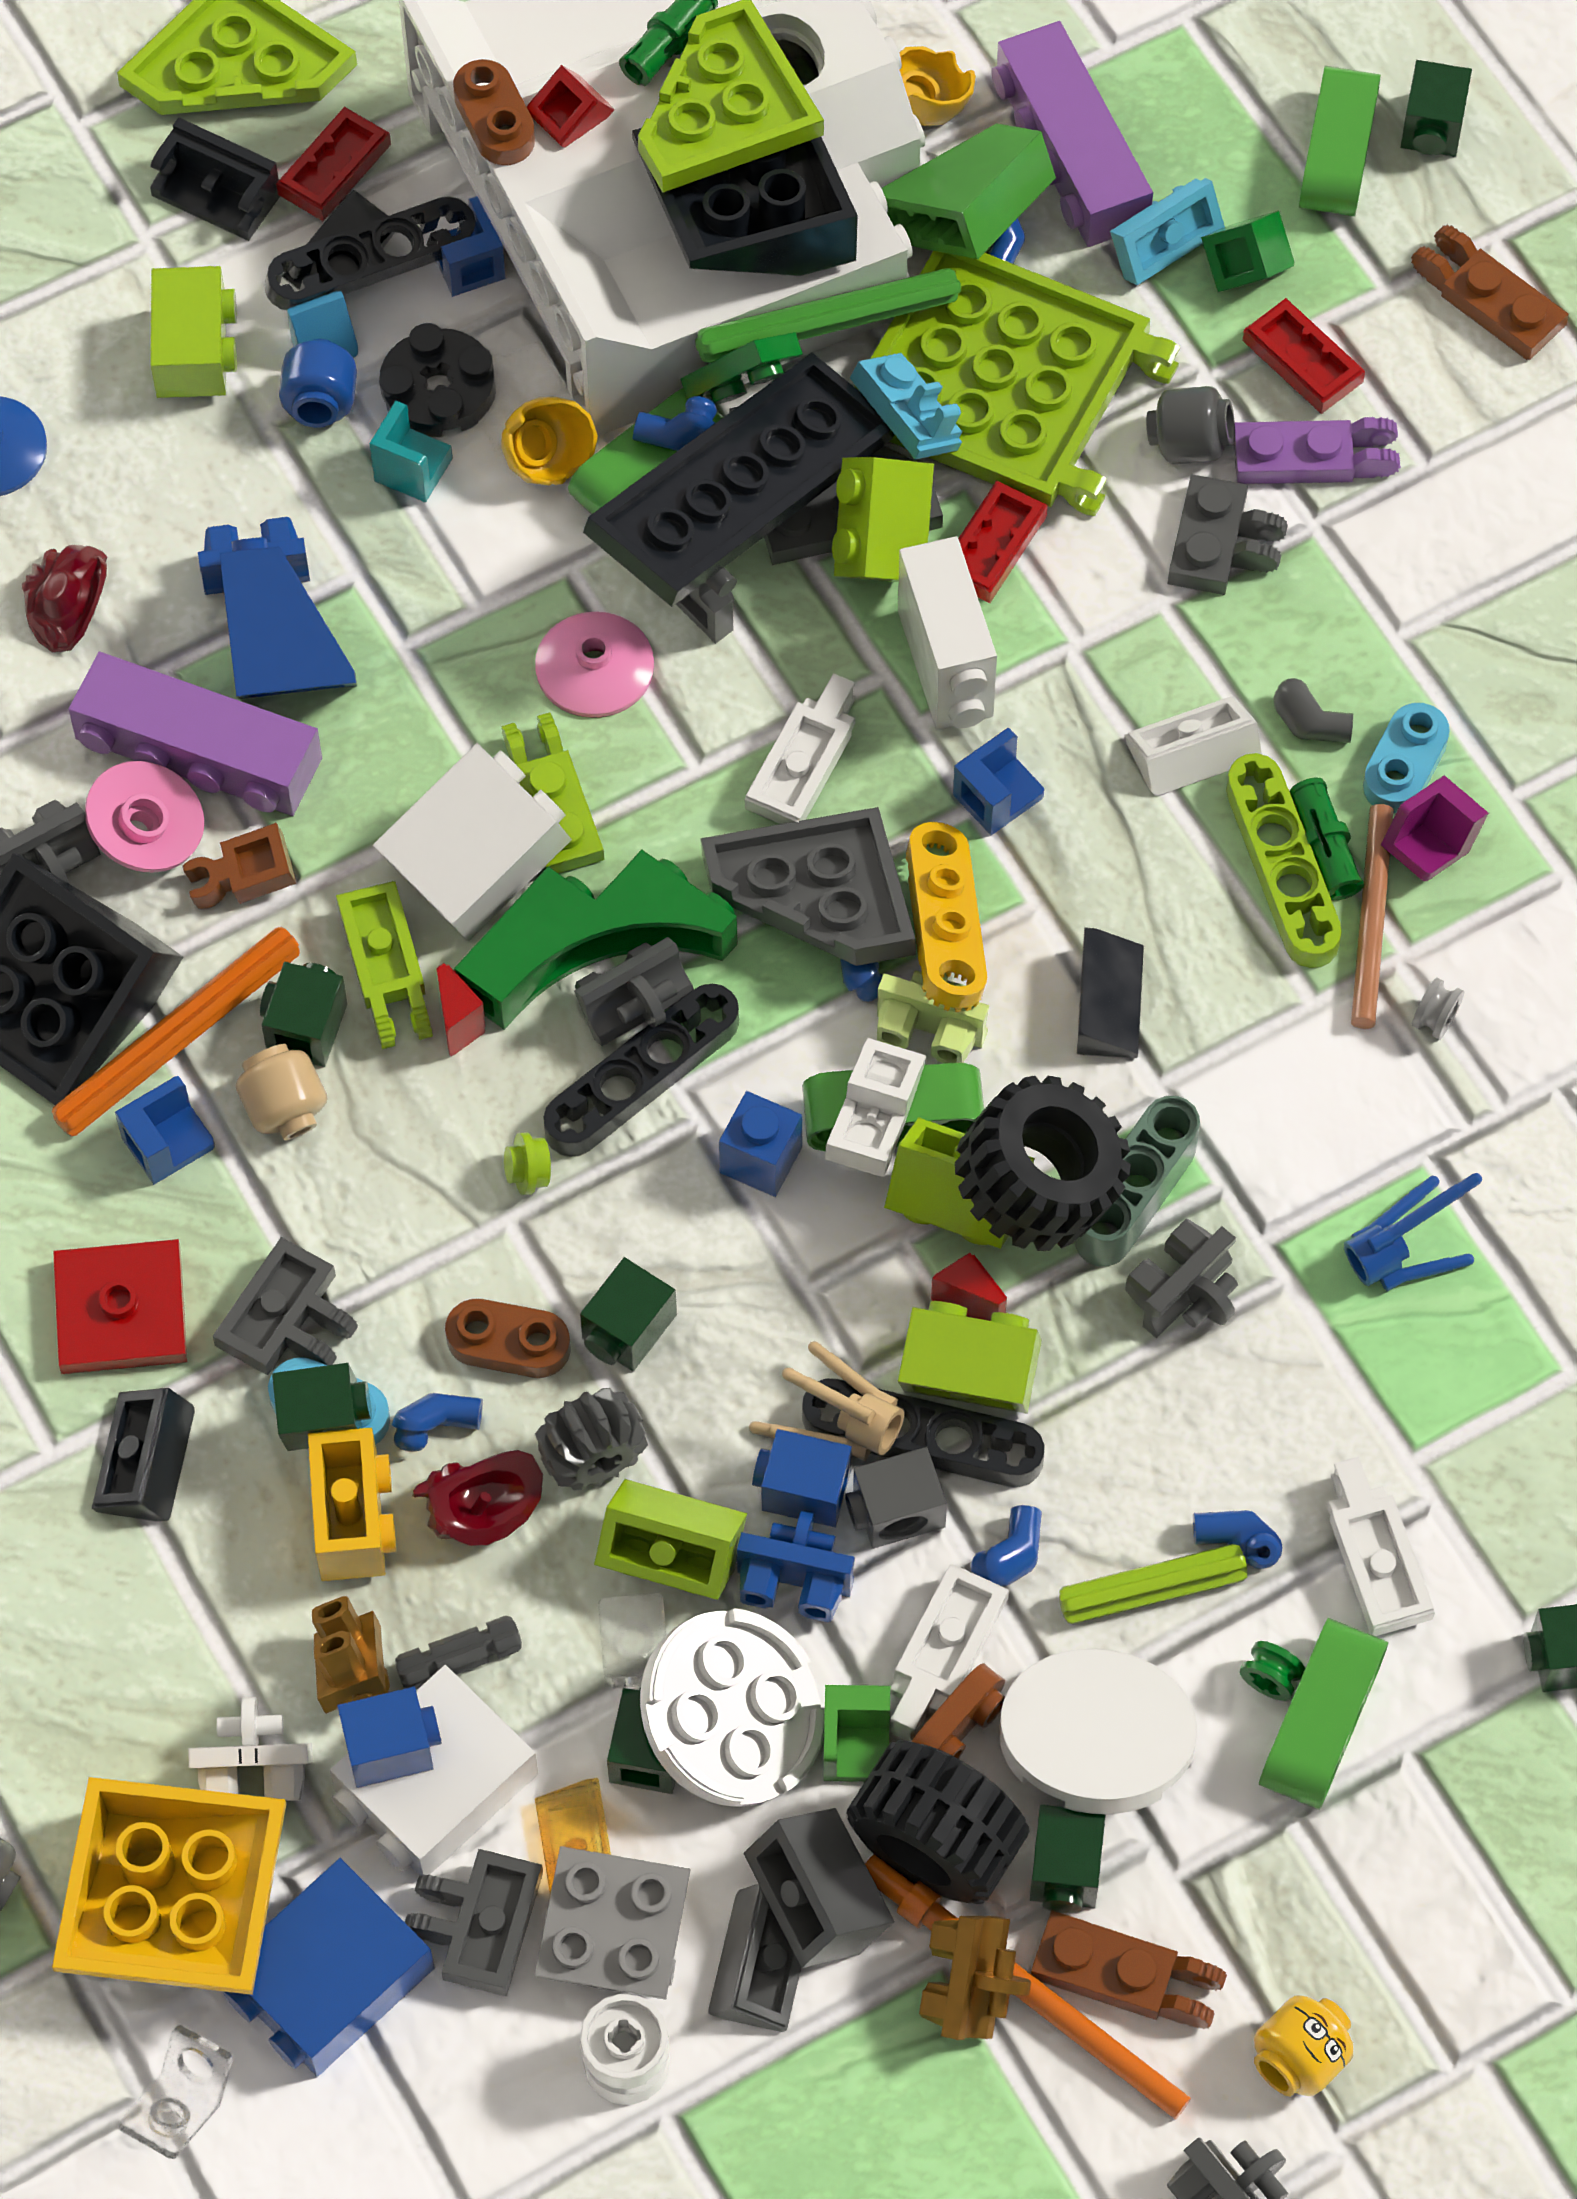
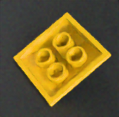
M89 1777L52 1964L53 1971L253 1995L286 1809L285 1799Z

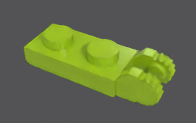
M551 713L537 716V731L541 742L545 745L548 756L531 761L527 760L521 731L517 729V725L510 723L501 726L509 758L526 775L519 784L532 797L541 789L566 815L559 824L572 840L544 867V870L550 867L557 873H562L605 860L604 849L569 751L563 750L561 738Z
M391 881L336 895L337 906L366 1009L371 1008L382 1050L396 1046L395 1027L393 1020L388 1016L385 1004L408 999L412 1027L414 1032L417 1033L419 1040L433 1037L423 995H426L425 985L396 882Z

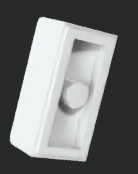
M1234 696L1130 731L1124 735L1126 744L1144 781L1154 796H1159L1227 772L1235 760L1243 755L1262 754L1257 722Z

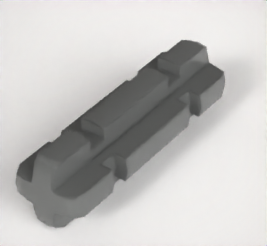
M505 1615L486 1622L487 1628L479 1631L478 1627L475 1626L429 1643V1650L422 1653L418 1647L399 1654L395 1658V1665L402 1685L405 1689L414 1686L418 1689L444 1665L449 1667L455 1674H459L489 1663L488 1656L496 1654L497 1658L500 1659L518 1652L522 1648V1641L516 1623L511 1616Z

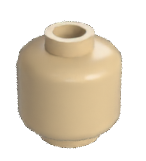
M279 1044L251 1056L242 1063L245 1072L241 1074L236 1082V1091L253 1127L262 1134L280 1132L283 1140H290L309 1132L317 1126L314 1115L322 1110L328 1098L312 1061L305 1052L289 1050L286 1044Z

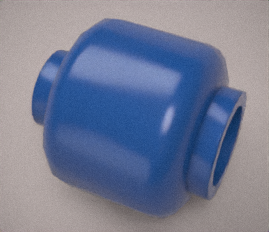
M325 339L308 340L293 346L286 352L281 368L279 398L282 407L297 422L313 428L326 427L343 419L350 413L355 398L357 368L354 358L343 347Z

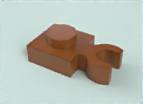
M277 823L220 842L223 857L220 859L212 860L207 857H197L189 860L182 866L184 873L191 883L209 878L203 887L189 891L190 898L198 909H207L217 905L225 897L226 893L230 891L233 892L241 904L297 884L284 834Z

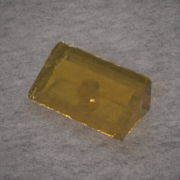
M598 1777L585 1779L535 1798L547 1880L551 1894L560 1846L611 1855Z

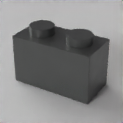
M836 1808L779 1819L743 1853L801 1968L860 1955L895 1922Z

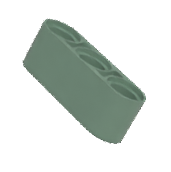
M1164 1096L1156 1099L1148 1106L1126 1139L1130 1152L1123 1160L1131 1164L1129 1176L1141 1175L1151 1181V1184L1145 1187H1134L1125 1181L1123 1182L1125 1189L1121 1196L1096 1222L1113 1224L1118 1231L1110 1235H1102L1090 1228L1082 1237H1078L1075 1240V1247L1079 1255L1086 1262L1095 1266H1111L1119 1263L1129 1253L1191 1164L1197 1149L1200 1115L1196 1107L1187 1099L1179 1096ZM1164 1128H1172L1181 1132L1184 1137L1177 1140H1168L1162 1138L1157 1131Z

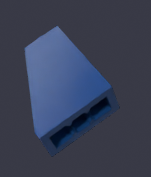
M266 537L231 541L232 551L219 554L236 697L238 699L357 686L354 669L280 546L268 547Z

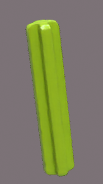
M1231 1544L1063 1586L1059 1590L1060 1608L1066 1622L1076 1624L1243 1582L1247 1578V1563L1240 1546Z

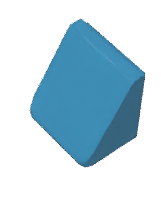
M341 290L296 305L287 310L293 346L308 340L325 339L346 349L353 358L358 355L357 340Z

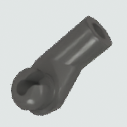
M1291 678L1281 682L1273 698L1274 706L1294 736L1308 740L1351 743L1353 713L1323 711L1309 691L1306 683L1302 680Z

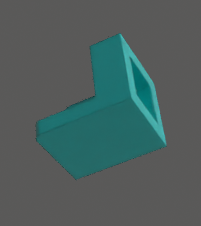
M398 401L394 402L369 443L374 481L425 503L453 459L451 445L410 429L408 406Z

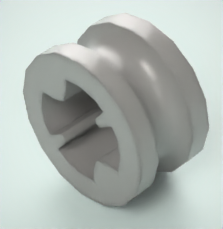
M1436 977L1428 987L1416 1010L1412 1026L1419 1030L1423 1026H1428L1433 1031L1432 1036L1441 1040L1459 1010L1465 991L1458 987L1453 991H1449L1444 987V980Z

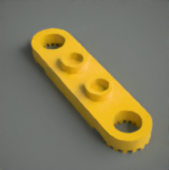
M927 822L918 825L911 832L905 857L908 862V883L918 961L923 978L922 989L923 992H927L925 997L928 1000H934L933 1005L937 1007L940 1004L944 1005L943 1010L949 1011L950 1007L955 1008V1012H961L962 1008L969 1011L972 1006L976 1007L979 1004L987 983L986 962L969 843L964 834L955 827L941 822ZM935 843L937 844V849L944 846L943 851H949V854L947 856H939L930 853L925 848H927V844L930 848H933ZM945 973L947 977L954 973V978H958L961 975V981L967 980L966 986H954L942 978Z

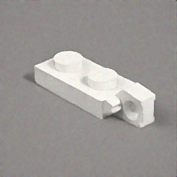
M833 673L818 702L806 698L803 704L797 702L744 799L746 810L779 824L799 823V821L806 820L852 736L855 718L849 716L848 713L855 701V696L853 695L855 682Z
M1359 1456L1334 1463L1335 1470L1331 1474V1479L1338 1499L1328 1501V1509L1331 1516L1329 1521L1370 1634L1378 1636L1433 1620L1435 1608L1393 1494L1388 1496L1383 1486L1370 1489Z
M952 1563L949 1565L895 1668V1680L891 1686L890 1694L901 1698L890 1721L893 1723L890 1730L891 1734L911 1742L923 1727L929 1712L934 1714L969 1675L1008 1600V1589Z

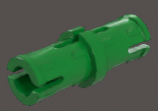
M675 0L664 12H656L647 22V31L619 59V66L624 75L637 85L641 83L643 86L648 85L669 58L673 55H680L684 51L688 42V32L696 16L717 9L718 0Z
M1314 777L1300 781L1289 792L1331 900H1343L1352 897L1363 889L1364 882L1359 876L1348 847L1351 839L1346 823L1338 821L1327 792L1326 782L1322 778Z

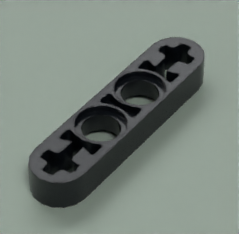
M441 197L284 252L275 257L268 267L264 283L266 296L273 305L287 311L291 307L341 290L344 295L442 260L441 246L473 235L476 222L474 212L467 203L459 198ZM445 216L449 224L459 223L456 235L451 236L447 229L434 231L438 226L440 217ZM434 231L429 235L427 247L424 246L423 234ZM387 233H401L411 242L412 250L405 256H392L382 248L380 239ZM336 251L350 252L358 259L360 268L352 275L338 274L330 267L328 257ZM313 261H316L318 273L310 275ZM283 272H289L293 279L307 276L302 280L300 291L294 292L290 284L280 286Z
M713 983L704 984L693 989L665 1011V1022L655 1028L647 1025L554 1098L546 1107L543 1116L545 1137L551 1149L569 1157L580 1156L592 1150L730 1041L736 1034L739 1026L738 1000L733 992L722 985ZM706 1007L709 1011L714 1012L722 1008V1021L717 1023L714 1019L708 1018L699 1025L701 1022L700 1009ZM694 1028L696 1031L697 1043L693 1042L692 1037L689 1034V1032L692 1031ZM669 1039L678 1043L683 1051L682 1055L674 1062L662 1064L651 1059L648 1054L650 1046L658 1040ZM613 1076L628 1077L636 1085L635 1092L630 1097L618 1101L606 1097L601 1088L604 1082ZM586 1097H590L595 1106L589 1112ZM566 1116L570 1121L574 1122L584 1116L582 1118L583 1131L577 1134L575 1130L569 1128L561 1133L560 1119Z
M826 1378L818 1381L848 1398L854 1393L863 1396L844 1380ZM878 1389L898 1399L896 1406L903 1409L904 1416L910 1423L908 1432L904 1436L897 1438L888 1452L878 1456L890 1458L927 1447L934 1468L937 1470L1008 1487L1028 1485L1039 1476L1043 1468L1045 1445L1041 1435L1033 1427L1013 1420ZM806 1392L802 1403V1421L805 1429L845 1437V1431L837 1426L840 1413H836L832 1422L821 1420V1410L819 1408H825L828 1403ZM950 1426L960 1427L970 1434L972 1443L964 1452L949 1454L937 1445L935 1440L937 1434L942 1429ZM982 1434L991 1436L987 1461L978 1459L982 1448ZM1013 1443L1025 1446L1024 1453L1026 1458H1022L1018 1466L1007 1464V1454L1004 1453L1010 1452Z

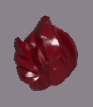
M69 545L61 553L57 552L56 549H50L44 553L41 565L32 564V574L26 575V581L22 583L25 613L29 627L37 641L52 653L71 651L85 635L88 625L95 614L107 576V556L103 551L95 547Z
M520 1450L507 1451L485 1458L468 1467H463L457 1462L446 1464L441 1470L432 1471L426 1481L418 1484L413 1490L412 1497L427 1498L426 1509L431 1513L427 1526L435 1533L437 1538L454 1539L469 1546L489 1545L508 1537L529 1519L541 1500L543 1473L532 1454Z

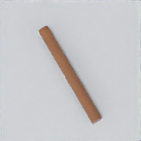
M1375 804L1369 810L1363 879L1364 887L1362 890L1351 1024L1360 1029H1370L1376 1024L1390 853L1381 846V843L1393 821L1394 813L1393 808L1385 804Z

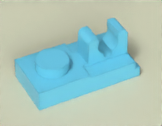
M1195 178L1184 186L1175 187L1172 189V194L1159 202L1153 201L1152 205L1110 231L1125 280L1138 286L1203 244L1201 237L1225 227L1211 180L1204 178L1200 181Z
M902 353L858 361L850 376L851 381L915 460L959 449L962 441L959 439L962 431L956 422L961 414V410L956 403L945 406L940 405L937 397L943 387L939 382L926 384L917 373L915 367Z

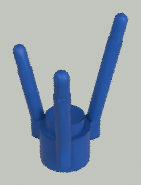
M1479 1173L1471 1174L1396 1222L1439 1185V1178L1432 1175L1405 1195L1373 1223L1352 1234V1239L1344 1243V1250L1351 1267L1361 1282L1369 1287L1380 1281L1383 1288L1389 1291L1406 1281L1472 1265L1474 1263L1473 1255L1463 1254L1402 1268V1261L1410 1257L1408 1247L1402 1235L1478 1186L1482 1182V1176Z

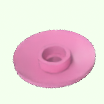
M585 612L562 620L548 631L538 647L535 669L541 690L554 705L573 715L599 718L611 716L628 709L645 694L653 677L654 657L651 645L644 633L629 620L606 612ZM591 651L604 653L598 658H588L584 655Z
M130 761L107 769L95 780L86 798V825L96 845L110 859L135 871L162 872L181 865L195 852L203 836L204 814L196 793L178 774L155 763ZM136 820L144 823L148 831L136 828L130 821Z

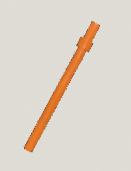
M874 1854L865 1863L878 1890L898 1905L896 1912L917 1929L924 1925L932 1931V1925L935 1921L959 1920V1918L939 1904L942 1897L921 1881L913 1884ZM1015 1962L1013 1975L1031 1980L1030 1994L1015 1995L1017 1998L1176 2120L1189 2104L1191 2097Z

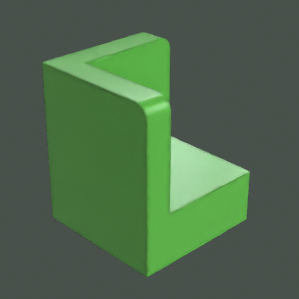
M825 1685L823 1781H866L889 1745L891 1686Z

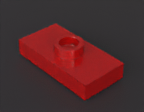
M344 106L276 183L278 195L324 222L391 146L390 133Z
M1287 298L1244 329L1242 341L1321 414L1364 382L1365 370Z
M997 480L958 538L977 597L988 603H991L1046 519L1048 505Z

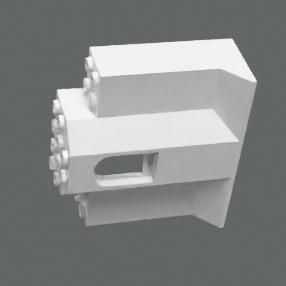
M399 0L409 96L430 135L433 136L444 132L566 362L567 390L570 400L576 401L591 415L598 436L636 422L639 412L649 413L673 393L682 389L683 386L680 380L682 377L709 364L701 360L699 351L695 347V339L700 329L910 277L907 270V259L913 255L911 242L901 224L894 226L887 215V202L881 188L922 165L920 148L925 146V135L918 118L912 112L899 70L902 67L899 50L890 36L883 38L877 27L876 13L870 0H752L787 60L790 61L809 53L816 64L819 76L803 86L824 119V136L821 137L858 215L856 261L803 276L690 269L632 139V130L642 128L646 118H651L659 102V91L675 59H680L682 53L669 58L646 86H643L642 83L637 85L629 80L619 66V59L647 31V22L656 12H664L675 0H469L466 2L459 0ZM718 0L717 8L740 0ZM479 59L498 62L510 73L527 106L560 65H563L579 74L615 110L606 120L565 148L533 119L535 145L531 154L519 163L498 165L486 160L480 154L455 104L453 80L457 71L468 62ZM479 83V84H476V85L484 86V85H487V84H489V83ZM503 125L498 129L507 130L512 128L513 126ZM894 317L799 340L803 353L799 357L889 323Z

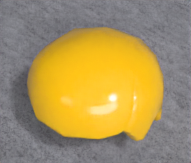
M924 46L905 47L899 52L902 67L899 70L912 112L918 118L921 126L944 125L964 109L974 92L976 75L973 70H968L965 73L961 71L953 51L935 52Z
M554 396L537 397L523 403L506 420L505 429L502 431L501 449L509 469L526 483L548 486L551 484L561 485L595 454L598 435L591 415L576 401Z

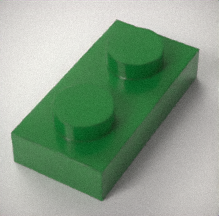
M796 332L757 339L682 377L680 380L687 400L693 396H711L714 404H721L747 394L745 384L749 382L751 385H759L784 375L782 365L803 355Z

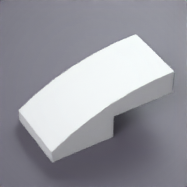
M870 1038L866 1039L848 1081L846 1099L827 1141L825 1160L877 1176H885L912 1105L925 1065L926 1055Z

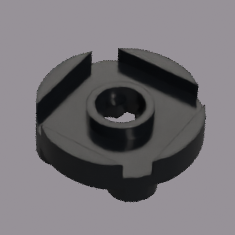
M423 323L415 326L411 330L409 337L402 339L388 352L381 365L379 384L387 411L389 412L395 401L406 404L408 406L410 429L429 437H443L442 430H450L458 426L461 427V432L474 427L487 415L495 400L496 384L492 355L478 340L461 331L447 328L441 329L432 323ZM435 375H445L451 383L448 387L438 385L434 390L427 389V379Z

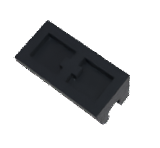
M179 117L173 124V130L157 150L150 165L151 168L160 171L150 186L153 197L247 241L251 239L280 198L276 186L279 178L275 161Z

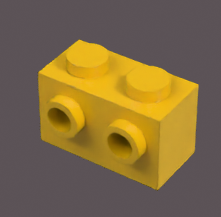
M372 1428L308 1433L315 1554L321 1581L386 1576L384 1553L396 1552L393 1513L381 1514L380 1493L392 1492L389 1454L377 1455Z

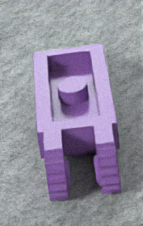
M1363 417L1352 424L1351 420L1235 422L1234 454L1236 483L1353 482V478H1375L1377 476L1382 478L1395 475L1394 473L1399 472V468H1401L1399 453H1396V450L1393 451L1391 448H1365L1353 454V447H1380L1392 444L1398 438L1397 423L1393 419H1388V417Z

